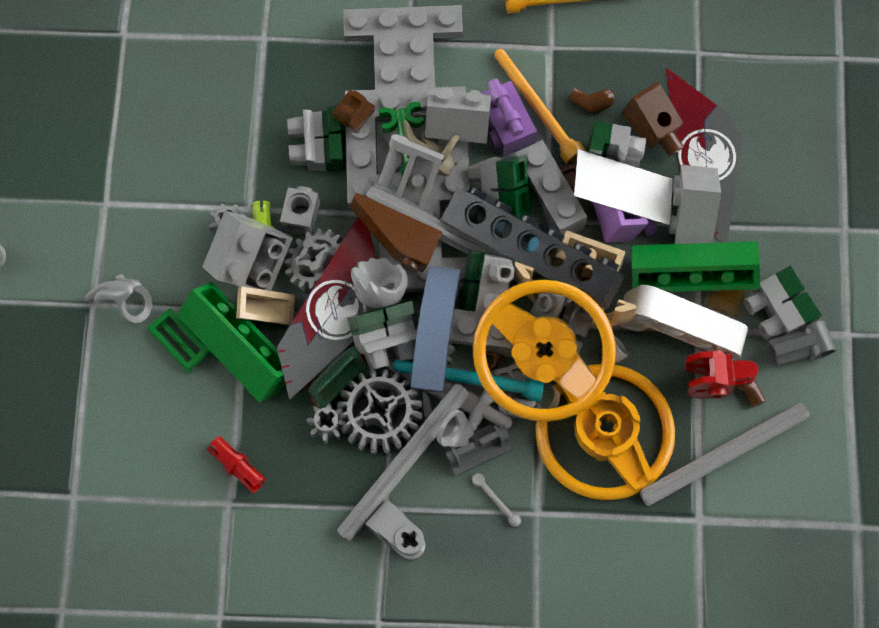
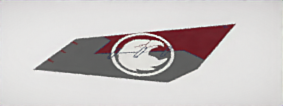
M666 67L670 101L683 122V125L675 133L684 146L683 149L677 152L679 170L681 165L718 169L721 198L714 237L720 242H727L743 137L725 110Z
M359 217L356 218L277 346L289 400L354 341L347 317L376 310L360 302L355 293V287L351 278V269L357 267L358 262H368L370 258L377 259L370 230Z

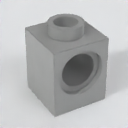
M299 186L297 189L288 187L280 218L282 232L306 236V232L309 231L313 236L320 207L318 193L308 187ZM298 206L308 207V210L303 214L293 212Z

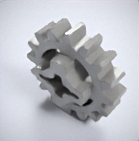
M319 228L314 236L308 231L304 241L297 239L298 247L296 249L289 248L288 250L292 258L285 260V264L289 267L285 273L291 278V283L306 294L310 290L312 291L342 243L343 238L339 234L336 235L330 229L324 233Z

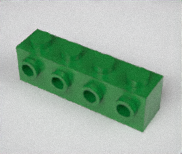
M758 241L632 245V287L648 285L666 292L760 289Z
M213 282L192 289L176 316L260 403L279 394L285 385L277 348L250 320L236 318L237 307Z

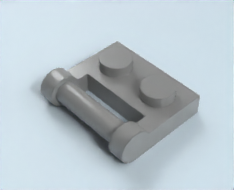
M393 134L389 141V147L391 148L380 179L375 181L374 186L424 211L445 155L410 142L404 136ZM403 153L410 157L399 188L396 189L392 187L391 182Z

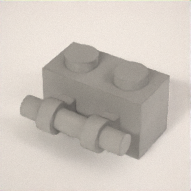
M446 87L439 90L431 89L427 103L425 138L450 140L454 134L460 136L458 141L487 143L491 96L481 94L478 90H471L470 93L456 92L453 91V88Z

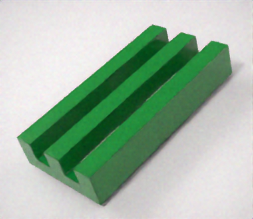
M169 308L150 324L147 330L178 364L190 374L196 365L199 366L203 363L202 360L211 356L212 353L176 316L177 314ZM171 318L201 351L196 355L166 323V320ZM161 326L191 358L188 363L157 331L158 327Z

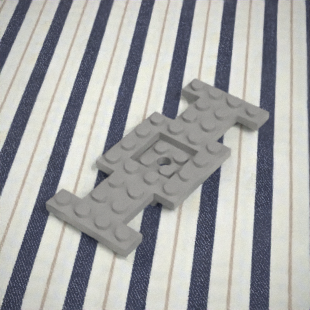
M462 5L343 9L344 41H374L375 90H356L365 96L367 101L375 105V111L358 133L346 126L348 208H350L356 192L366 196L371 186H374L375 181L380 179L391 148L389 147L391 135L398 134L397 127L391 133H382L381 124L389 123L391 119L388 117L379 118L378 110L384 107L396 110L398 108H406L412 102H420L421 111L414 112L411 116L414 118L423 117L424 125L419 128H411L418 140L421 133L426 130L429 92L431 89H443V87H435L433 38L463 37ZM465 86L446 87L453 88V91L466 92ZM376 127H377V155H376ZM428 138L429 140L437 144V139ZM438 139V146L444 149L450 140ZM457 141L453 147L452 154L455 167L450 170V175L447 177L440 174L437 175L424 212L440 219V204H449L457 187L465 190L469 189L468 142ZM402 155L391 182L392 187L396 189L399 188L402 179L401 167L404 164ZM439 240L431 260L423 273L420 271L414 273L404 269L408 279L405 293L424 292L430 266L461 270L458 291H462L464 281L474 282V280L464 278L468 257L442 258L441 241ZM379 242L380 258L386 257L395 265L399 264L400 262L394 260Z

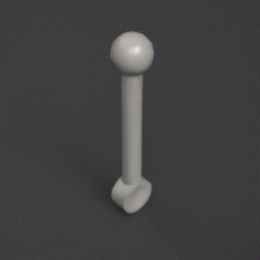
M475 474L472 478L473 485L483 489L507 516L508 523L512 527L519 526L521 518L518 515H513L488 487L482 474Z

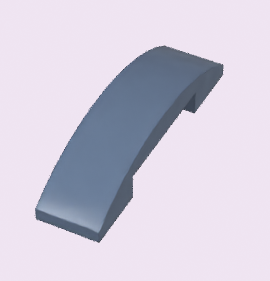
M429 267L418 323L411 389L443 393L452 320L461 276V270Z

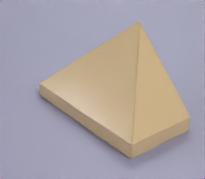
M242 286L238 287L236 318L290 326L294 318L295 295Z

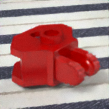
M718 350L698 352L687 356L685 370L687 372L706 374V377H700L688 382L687 394L699 399L725 398L728 396V393H733L734 386H745V384L749 385L755 382L759 373L758 365L753 360L732 361V354H724L723 351Z

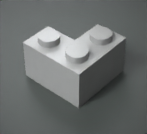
M681 165L679 175H674L672 182V193H674L673 206H677L676 216L671 215L669 234H673L674 244L713 243L721 198L718 169Z

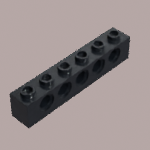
M470 186L468 190L457 187L441 218L442 221L509 258L534 268L533 271L550 280L567 283L589 295L600 307L609 308L626 276L617 271L620 266L619 264L602 256L600 261L591 257L592 250L578 242H575L573 247L563 242L565 235L551 228H548L547 232L537 228L539 223L537 220L523 213L520 218L511 214L512 207L497 199L494 204L486 201L485 197L487 194L473 186ZM482 209H485L486 218L479 224L477 222V215ZM511 223L512 232L508 237L504 238L503 228L506 224ZM537 237L539 245L535 251L530 252L528 248L529 242L532 238ZM560 251H564L566 256L565 262L557 267L555 256ZM591 265L593 269L592 277L584 282L581 277L584 267Z

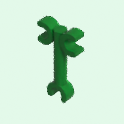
M412 102L406 108H398L396 110L388 107L379 109V118L388 117L391 119L389 123L381 124L382 133H391L397 127L398 135L405 137L403 124L405 120L413 128L422 127L424 125V118H414L411 116L412 113L421 111L420 102ZM403 153L404 164L401 167V178L409 160L406 158L407 155Z

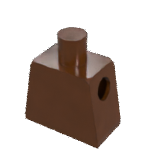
M657 81L633 96L622 111V115L640 138H646L645 145L647 148L652 149L660 144L669 157L683 149V144L675 134L683 125V122L660 83Z

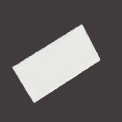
M578 149L574 196L670 225L672 178Z

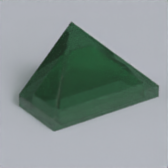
M354 346L350 347L333 359L316 375L308 392L319 408H325L349 384V381H352L367 366L358 349Z

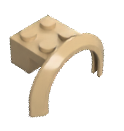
M566 230L563 242L572 247L575 242L582 244L592 250L591 257L600 261L602 256L619 264L620 266L617 271L620 272L625 251ZM560 251L555 256L557 267L565 262L566 256L564 251ZM515 262L514 277L516 282L521 284L534 281V268ZM591 265L584 267L581 277H592L593 269ZM540 293L530 294L527 297L535 304ZM619 299L615 310L605 314L611 327L630 322L635 315L637 306ZM594 320L592 321L590 328H597V325L595 324Z

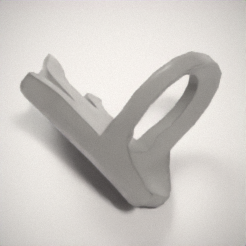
M122 274L115 276L114 281L103 282L94 287L84 297L85 301L94 299L95 304L103 300L116 301L121 315L131 323H140L146 320L152 309V298L149 291L139 280L125 278ZM133 291L139 293L143 299L142 311L136 316L130 315L125 307V301Z
M422 392L423 411L427 419L433 412L428 394ZM453 410L442 421L436 437L438 443L442 446L463 447L469 443V438L473 437L474 430L462 411Z

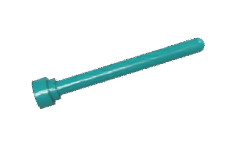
M397 359L393 362V368L398 372L412 374L413 361H400V359ZM447 367L445 380L482 386L476 372ZM491 375L501 390L522 393V397L528 398V401L541 403L544 389L543 382L529 378L522 381Z

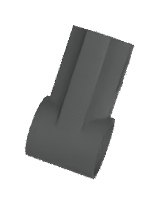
M825 321L810 323L800 328L798 332L774 338L767 342L769 356L776 368L807 358L809 360H817L836 351Z

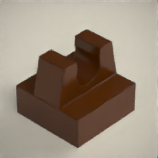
M349 90L333 110L332 116L358 133L374 113L375 105L367 101L365 96L356 90L354 92Z

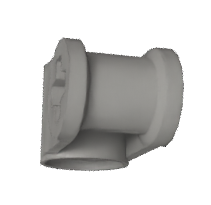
M386 500L365 523V526L378 539L388 544L404 559L415 560L423 555L426 544L422 531L407 519L390 501ZM415 537L417 546L414 548L409 545L405 548L404 539L412 540Z

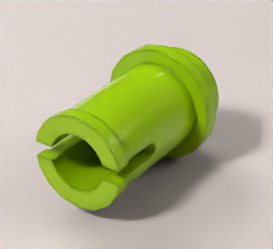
M260 200L251 203L252 219L274 228L271 225L270 202L263 200L261 211Z

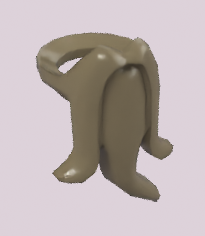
M405 120L403 123L405 137L410 142L445 155L438 174L446 177L449 176L450 170L455 167L452 149L460 136L454 134L443 149L428 138H425V131L421 133L418 140L414 136L410 124Z

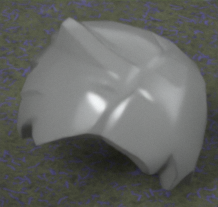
M386 257L378 260L370 258L368 262H358L357 267L351 269L355 293L360 302L365 306L379 309L392 306L401 301L408 279L400 263L395 265Z

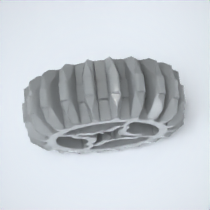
M375 369L370 370L371 378L366 379L364 374L360 373L358 374L360 382L358 385L352 380L348 382V387L352 392L341 391L340 395L346 401L337 403V409H343V413L338 415V420L347 422L341 427L342 434L351 433L348 438L350 444L361 439L358 446L359 450L364 451L367 445L371 444L372 454L377 453L378 446H383L384 454H389V444L393 443L395 448L400 450L402 446L399 439L402 438L405 442H408L412 438L407 430L417 432L419 426L413 421L422 420V413L415 411L422 408V401L413 400L418 396L417 389L408 390L411 385L409 379L399 384L400 373L396 372L390 379L388 378L387 369H383L382 377H377ZM375 390H389L398 396L381 397ZM365 394L368 406L360 412L361 415L354 419L355 406L358 400ZM373 400L377 407L379 406L380 409L385 410L386 423L382 416L380 417L378 413H375ZM405 404V417L401 424L394 429L391 417L395 412L399 411L398 407ZM371 425H377L382 428L385 434H372L361 427L365 426L367 428Z

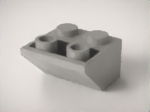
M225 210L202 267L216 280L237 286L271 291L293 238L252 218Z

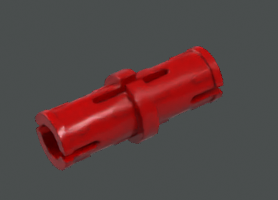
M218 436L210 443L211 446L207 448V451L225 467V472L229 476L234 475L251 493L257 492L263 486L262 483H265L266 478L247 461L248 458L245 454H239L222 436Z

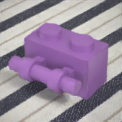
M498 79L490 80L487 83L489 90L481 93L491 96L488 127L490 132H488V138L494 149L499 148L504 157L535 144L537 130L512 81L500 85Z
M593 202L605 243L632 241L643 229L646 236H651L658 232L655 220Z

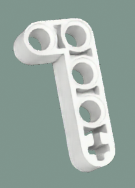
M640 285L625 293L623 301L634 304L637 308L633 319L619 326L632 331H643L652 328L706 351H723L724 354H732V359H739L741 357L748 327L745 324L653 286Z

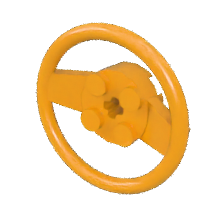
M553 280L524 282L511 287L496 297L481 316L473 341L474 365L485 391L503 409L518 417L533 421L549 422L562 420L574 416L589 407L606 388L614 369L616 357L613 330L600 306L580 289L567 283ZM552 293L567 297L583 307L597 325L602 340V363L597 377H595L578 355L575 333L566 322L555 316H540L536 318L532 314L511 304V302L530 294ZM493 324L513 345L512 356L523 374L543 383H549L554 380L578 399L561 407L539 409L520 404L507 396L492 378L486 360V341L491 325ZM549 341L552 343L553 346L550 350L553 351V354H539L538 350L540 348L536 346L538 342L545 344Z
M601 364L588 365L595 377L598 375ZM614 365L611 377L626 380L640 388L652 400L661 419L662 443L658 456L650 468L637 439L640 431V416L635 405L622 395L620 397L615 394L602 392L589 407L576 414L574 430L579 446L597 461L603 462L608 460L625 481L626 485L603 488L588 485L575 479L561 467L551 450L548 437L549 422L536 421L535 436L539 454L549 472L567 489L591 499L617 500L638 494L643 488L654 483L660 477L673 453L675 443L674 419L663 394L649 379L640 373L619 365ZM557 382L553 385L560 396L562 394L565 396L568 403L578 399ZM602 420H605L606 423L611 421L614 424L611 433L600 429Z

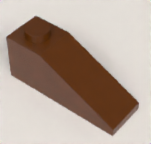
M356 192L350 208L392 258L400 262L404 269L414 273L417 271L423 273L431 260L442 231Z

